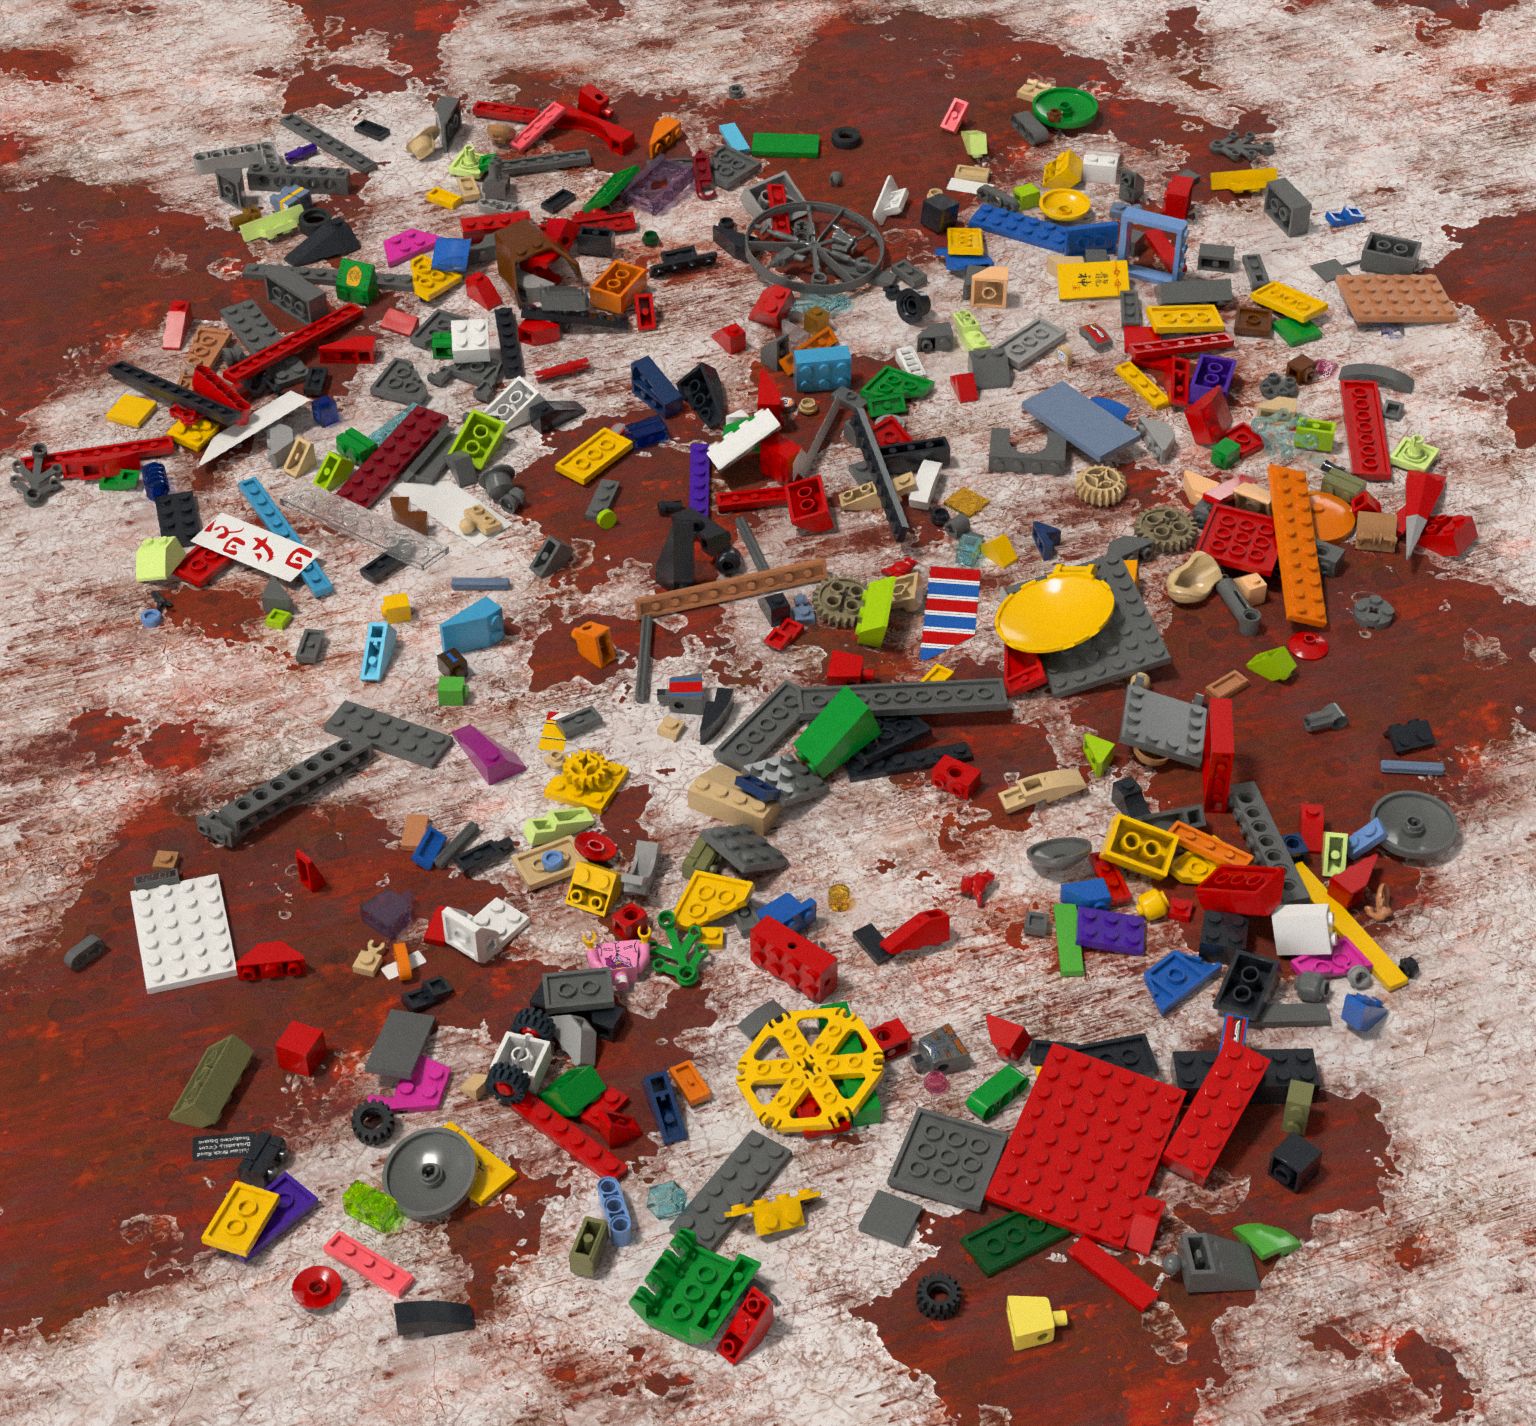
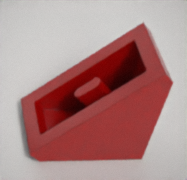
M605 1109L598 1111L599 1132L610 1149L642 1135V1130L632 1116Z

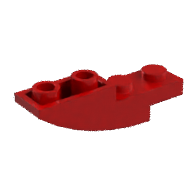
M139 451L101 453L100 456L63 458L61 460L64 479H101L102 477L107 478L120 475L121 469L137 471L142 469Z

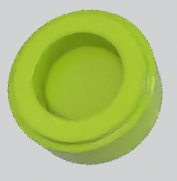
M610 509L602 510L597 516V524L603 529L613 527L617 520L616 514Z

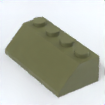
M235 1034L209 1046L168 1118L171 1121L204 1128L218 1122L222 1116L221 1110L223 1106L232 1098L231 1092L233 1088L240 1083L242 1072L250 1065V1057L254 1050Z

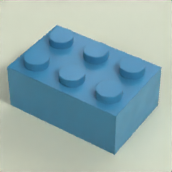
M848 345L793 350V380L796 392L833 390L841 386L851 388V355Z

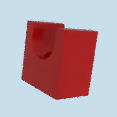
M547 250L519 262L521 270L555 283V286L562 282V277L549 269V266L560 258V255L554 250Z

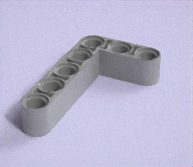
M269 141L199 152L193 156L195 171L200 175L215 173L216 169L247 168L250 164L255 163L280 165L275 144Z

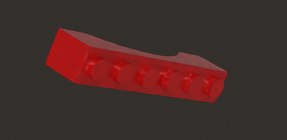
M560 101L556 102L565 107L567 112L552 125L553 127L558 129H577L592 133L605 141L610 151L622 156L635 147L634 132Z

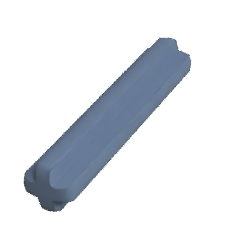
M453 577L451 587L452 589H509L510 580L509 578Z
M1381 760L1380 770L1384 773L1443 775L1444 764Z

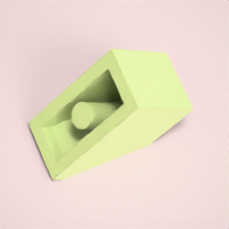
M1323 831L1322 876L1332 877L1336 873L1339 874L1345 871L1348 834Z

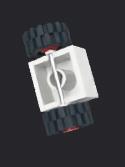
M525 1007L517 1012L510 1028L512 1032L506 1031L490 1065V1071L484 1082V1085H486L485 1089L486 1091L490 1090L489 1094L491 1096L495 1095V1099H502L503 1103L509 1101V1104H513L514 1101L516 1104L520 1103L524 1099L527 1090L532 1094H536L552 1061L550 1040L555 1032L556 1024L553 1023L554 1020L552 1018L548 1019L549 1015L547 1013L542 1014V1010L539 1009L537 1012L533 1007L530 1010L528 1007Z

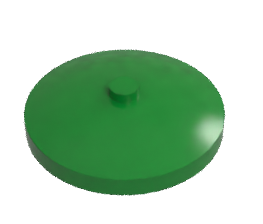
M1056 87L1044 90L1035 96L1032 103V113L1037 120L1051 127L1064 129L1078 128L1091 123L1096 118L1098 103L1091 94L1083 90L1070 87ZM1053 108L1059 109L1063 113L1061 121L1059 123L1049 122L1047 112H1050Z

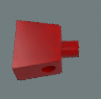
M588 83L579 90L577 109L600 119L605 117L611 119L614 116V110L609 108V97L594 85Z
M549 218L545 233L569 251L581 226L569 219Z
M837 650L832 651L827 673V686L861 685L862 680L874 681L875 669L864 668V658L862 656Z

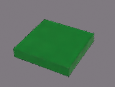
M1289 317L1272 324V328L1290 347L1320 339L1323 334L1310 320L1301 323Z

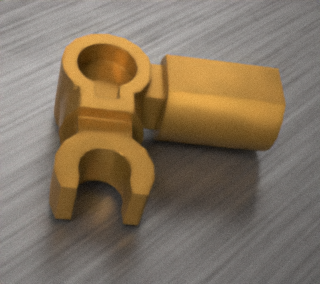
M250 204V208L243 206V214L230 217L229 222L233 230L239 229L240 225L262 218L261 210L256 209L253 204Z

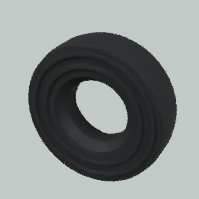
M839 127L833 130L831 142L839 149H853L859 146L861 134L859 130L853 127Z

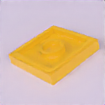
M124 394L106 414V419L140 428L158 407L157 402Z

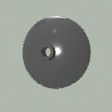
M1078 837L1054 838L1032 845L1027 849L1026 854L1028 860L1036 865L1047 869H1055L1056 871H1065L1068 867L1074 866L1085 859L1092 851V844L1089 840Z

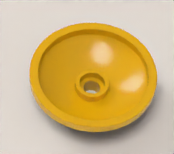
M1067 188L1053 189L1040 197L1039 208L1042 213L1053 220L1074 221L1082 218L1089 212L1090 200L1085 194L1077 190Z

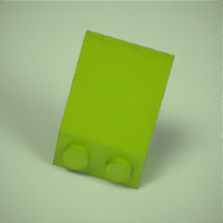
M472 409L448 454L462 450L471 455L474 469L482 471L498 451L508 434L506 423Z

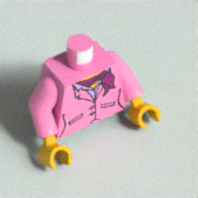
M639 926L637 932L641 938V943H639V939L596 944V948H594L596 934L593 931L591 932L592 941H587L585 934H583L582 942L588 948L586 954L590 969L610 967L612 984H615L616 989L619 991L627 990L629 983L638 980V974L644 971L650 961V943H648V939L652 934L650 927L648 926L649 932L647 935H641V926Z

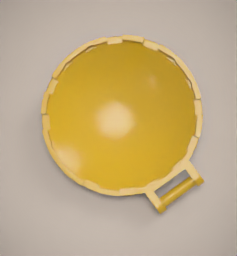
M1057 564L1053 573L1047 575V579L1037 582L1035 579L1020 586V591L1015 594L1011 593L1004 599L995 616L996 631L1006 645L1019 651L1049 653L1068 649L1090 639L1108 623L1115 608L1114 595L1110 586L1104 580L1099 581L1095 579L1097 575L1096 564H1089L1088 566Z

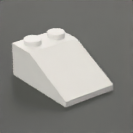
M1087 150L1083 161L1082 181L1115 184L1120 153Z
M518 376L483 413L499 416L500 421L506 423L507 430H510L530 421L529 408L546 400L535 388Z

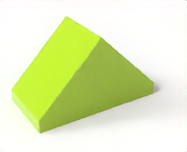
M1084 734L1083 751L1096 778H1099L1114 759L1115 744L1091 734Z

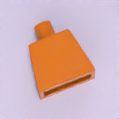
M589 621L579 628L573 629L571 637L577 642L578 652L599 668H603L616 659L610 627Z

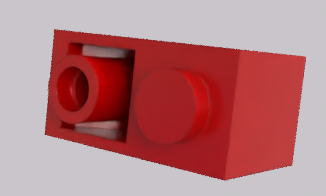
M525 318L518 326L519 342L531 346L557 342L561 339L560 325L545 320Z

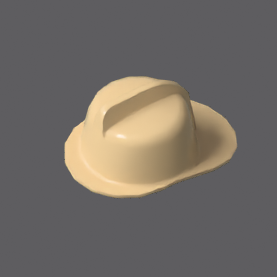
M432 125L425 128L406 145L407 152L414 153L419 160L432 154L435 147L434 141L440 133L439 127Z

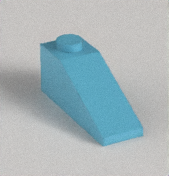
M369 622L360 675L361 681H380L394 651L397 631L388 622Z

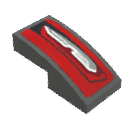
M1092 323L1079 327V334L1088 338L1090 346L1098 349L1113 344L1111 337L1098 324Z

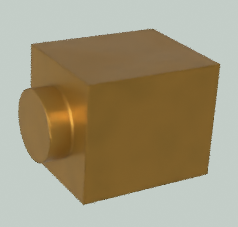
M816 305L804 313V331L814 336L829 326V312Z

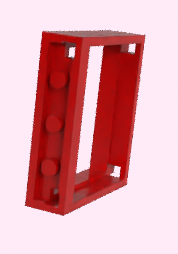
M1210 698L1202 754L1204 813L1225 814L1234 759L1232 699Z

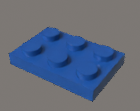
M1110 221L1066 227L1064 256H1083L1084 258L1085 249H1106L1107 255L1116 254L1118 222Z

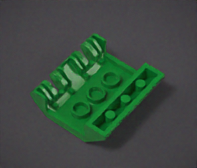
M681 1227L670 1241V1246L677 1255L669 1249L664 1250L662 1256L659 1257L649 1274L645 1277L646 1285L655 1295L648 1288L639 1286L636 1290L637 1293H634L630 1299L629 1305L646 1324L688 1344L712 1341L760 1269L761 1262L741 1253L738 1254L733 1262L697 1245L696 1233Z

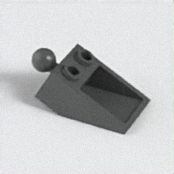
M1181 1234L1177 1255L1170 1253L1162 1260L1163 1269L1168 1273L1174 1274L1181 1269L1187 1292L1258 1290L1261 1287L1250 1246L1212 1234Z

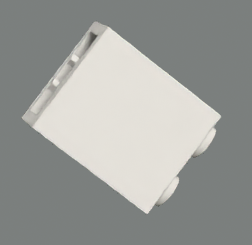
M1329 904L1278 905L1274 909L1271 917L1277 955L1332 954L1333 946L1337 945V933L1333 932L1332 929L1335 918L1334 913L1330 912Z

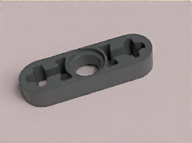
M984 184L977 189L978 198L993 207L1006 209L1011 212H1017L1020 209V204L1016 198L988 184Z
M799 220L795 222L794 237L809 242L808 221Z

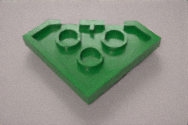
M885 365L860 390V396L871 399L903 393L904 398L926 396L934 388L935 381Z

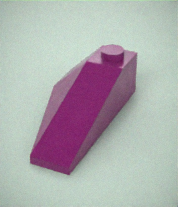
M471 724L452 731V736L489 786L527 770V767L517 754Z

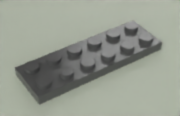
M785 680L713 751V757L740 771L742 766L761 761L801 721L799 720L797 687L800 686Z
M347 700L341 704L324 725V732L340 738H344L356 731L372 744V749L429 769L435 767L453 744L452 736Z
M752 1129L670 1225L669 1232L675 1236L681 1227L689 1229L696 1233L697 1245L713 1252L744 1215L725 1217L724 1212L731 1211V1206L745 1203L746 1207L751 1206L753 1201L758 1198L792 1157V1150Z

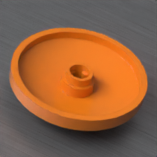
M1308 491L1315 538L1332 545L1339 544L1349 538L1355 526V515L1352 513L1351 506L1343 499L1330 493Z

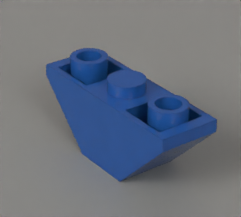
M1347 993L1341 1019L1359 1031L1368 1032L1389 1010L1383 1007L1384 1002L1374 996Z

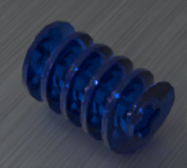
M160 462L144 465L141 472L146 496L149 500L155 502L154 497L167 495L170 491L166 469Z

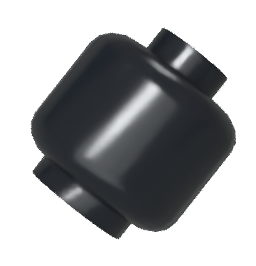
M731 546V549L717 554L716 567L719 572L725 575L736 573L741 566V553L738 549Z

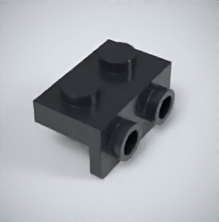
M1419 718L1407 721L1405 725L1395 723L1388 726V730L1383 733L1384 738L1389 737L1394 754L1436 743L1428 719L1422 721Z

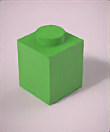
M440 676L438 685L439 706H464L465 698L469 697V685H465V677Z

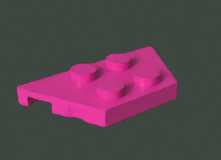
M409 229L384 240L388 267H394L434 249L436 238L442 236Z

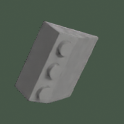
M786 170L744 188L739 198L747 212L754 218L769 209L767 184H784L787 203L806 201ZM807 211L788 212L789 222L808 215ZM771 218L762 222L763 225L769 224V229L772 230Z

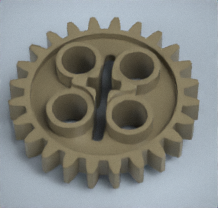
M1159 505L1157 509L1151 506V510L1145 508L1144 513L1139 512V516H1136L1134 535L1153 539L1155 541L1154 551L1160 548L1162 552L1168 549L1172 553L1173 549L1180 551V547L1186 549L1187 544L1192 545V541H1195L1197 536V522H1194V517H1190V513L1184 514V509L1178 511L1176 506L1172 509L1169 508V505H1166L1165 508Z
M835 574V579L828 576L827 582L821 580V585H816V590H813V610H817V616L822 615V621L828 619V625L835 622L836 627L843 624V627L846 628L847 624H850L854 628V623H861L862 618H858L860 606L864 607L865 602L861 601L863 590L868 589L867 581L861 583V577L855 580L852 574L849 578H846L845 574L842 575V578ZM847 589H849L848 596L845 599L843 612L840 613L841 605L844 602L845 592Z

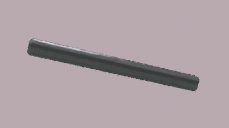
M644 614L641 622L635 700L638 703H644L647 699L653 616L650 614Z

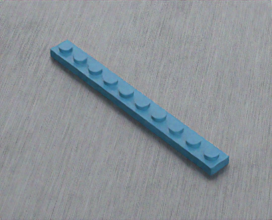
M256 477L238 482L239 490L269 532L304 545ZM315 560L299 574L315 598L333 592V585Z

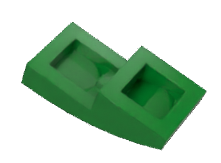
M121 469L120 475L107 478L102 477L99 483V490L120 491L137 486L141 472Z

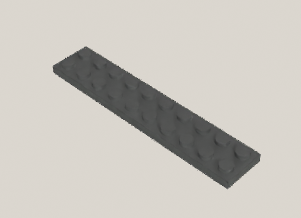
M1003 678L847 685L870 708L874 717L1001 711L1008 709ZM846 685L797 687L799 720L815 719Z

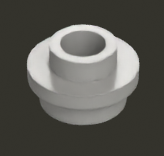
M1355 965L1349 970L1347 979L1354 987H1364L1370 981V973L1365 966Z

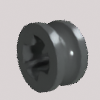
M738 84L731 85L729 87V97L732 99L742 98L743 87Z

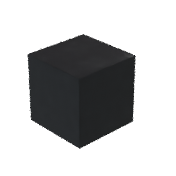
M942 193L923 200L920 223L937 233L946 231L947 228L955 227L959 203Z
M1293 1131L1271 1152L1267 1175L1297 1195L1318 1174L1323 1151Z

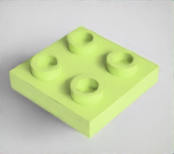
M470 145L464 146V150H461L449 166V174L464 177L473 175L474 179H480L486 172H480L478 168L480 157L484 156V154L475 153L473 145L471 148Z
M1415 434L1411 439L1407 437L1402 439L1390 456L1389 461L1390 464L1397 467L1426 473L1439 455L1440 449L1424 444L1423 436H1420L1418 441L1419 435Z

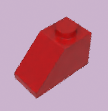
M478 271L465 278L467 296L489 311L502 304V300L490 278Z
M652 293L634 294L633 301L638 330L656 329Z
M737 323L711 334V337L730 355L746 350V332Z
M1301 804L1298 820L1299 833L1309 850V854H1322L1323 805Z
M987 1014L985 1018L991 1042L997 1050V1055L1004 1060L1011 1059L1018 1062L1032 1041L1027 1030L1023 1026Z
M1146 1195L1142 1196L1125 1245L1126 1250L1149 1257L1164 1221L1166 1202Z

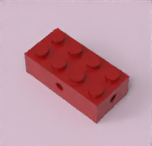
M766 915L750 930V960L755 965L761 966L774 977L780 978L790 987L796 988L805 994L806 997L815 1000L819 1004L837 989V957L769 915Z

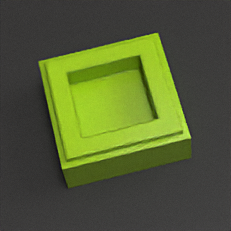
M274 608L264 620L265 626L284 630L292 619V613Z

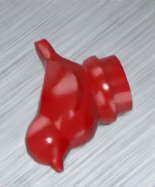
M907 557L903 561L894 563L889 568L881 569V573L886 576L895 577L911 574L918 562L912 557Z
M987 869L984 873L978 872L974 876H962L961 893L972 895L976 899L977 905L982 906V895L988 886L994 882V873Z

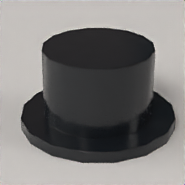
M905 288L897 296L896 309L898 315L906 323H916L930 311V298L923 291Z

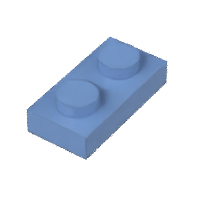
M1375 818L1348 837L1347 854L1349 858L1354 861L1389 837L1383 822L1379 818Z

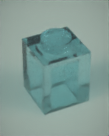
M963 534L956 547L955 563L974 567L981 553L982 538Z
M674 1180L649 1188L646 1207L658 1220L684 1214L687 1193Z

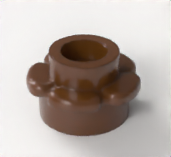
M1053 108L1050 112H1047L1049 122L1059 123L1061 121L1063 113L1059 109Z

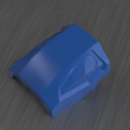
M436 238L431 269L444 272L466 271L472 238Z

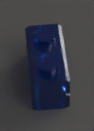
M655 415L625 425V438L633 441L632 449L635 451L668 440V426L660 415Z

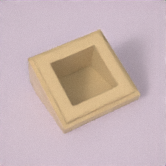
M474 1073L459 1088V1091L478 1101L487 1092L485 1089L486 1085H484L487 1075Z

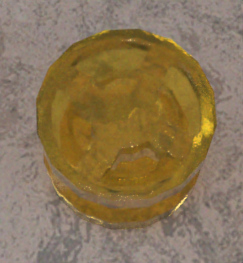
M843 884L831 886L828 891L829 908L835 912L846 911L850 907V889Z

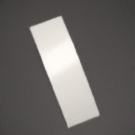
M923 460L915 478L918 489L911 491L909 496L910 507L924 510L929 509L931 498L934 497L942 463Z

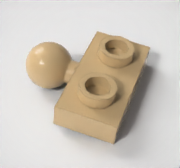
M480 504L465 509V518L459 524L460 530L466 534L471 533L475 527L485 535L502 530V523Z

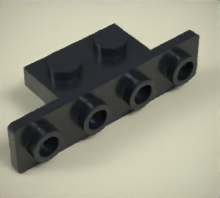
M694 245L664 251L660 254L662 263L650 266L649 275L650 277H660L666 273H678L685 269L692 270L703 265L710 266L716 262L718 254L717 252L697 255Z
M243 352L240 354L244 360L248 358ZM265 369L241 382L255 398L268 386L279 397L283 395L281 392L283 389L276 382L273 384L275 380L268 373L264 374L266 372Z

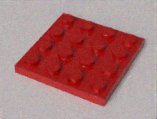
M1214 503L1195 552L1202 551L1215 559L1218 565L1271 577L1278 559L1274 518Z

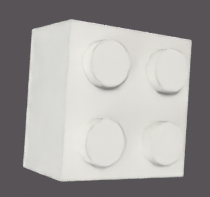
M488 319L451 321L454 363L490 361Z

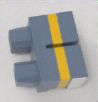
M298 185L285 186L281 189V194H272L270 196V204L275 206L276 212L301 204L303 210L312 205L310 190Z

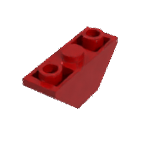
M282 941L258 943L236 962L239 981L307 974L304 955Z
M753 1286L716 1348V1351L733 1365H737L761 1344L774 1322L773 1301L757 1287Z

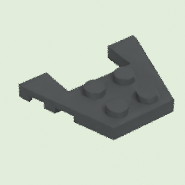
M490 358V361L444 365L439 368V372L435 374L433 372L429 373L427 379L429 382L440 386L451 376L475 383L478 387L473 391V397L488 402L503 368L502 361Z

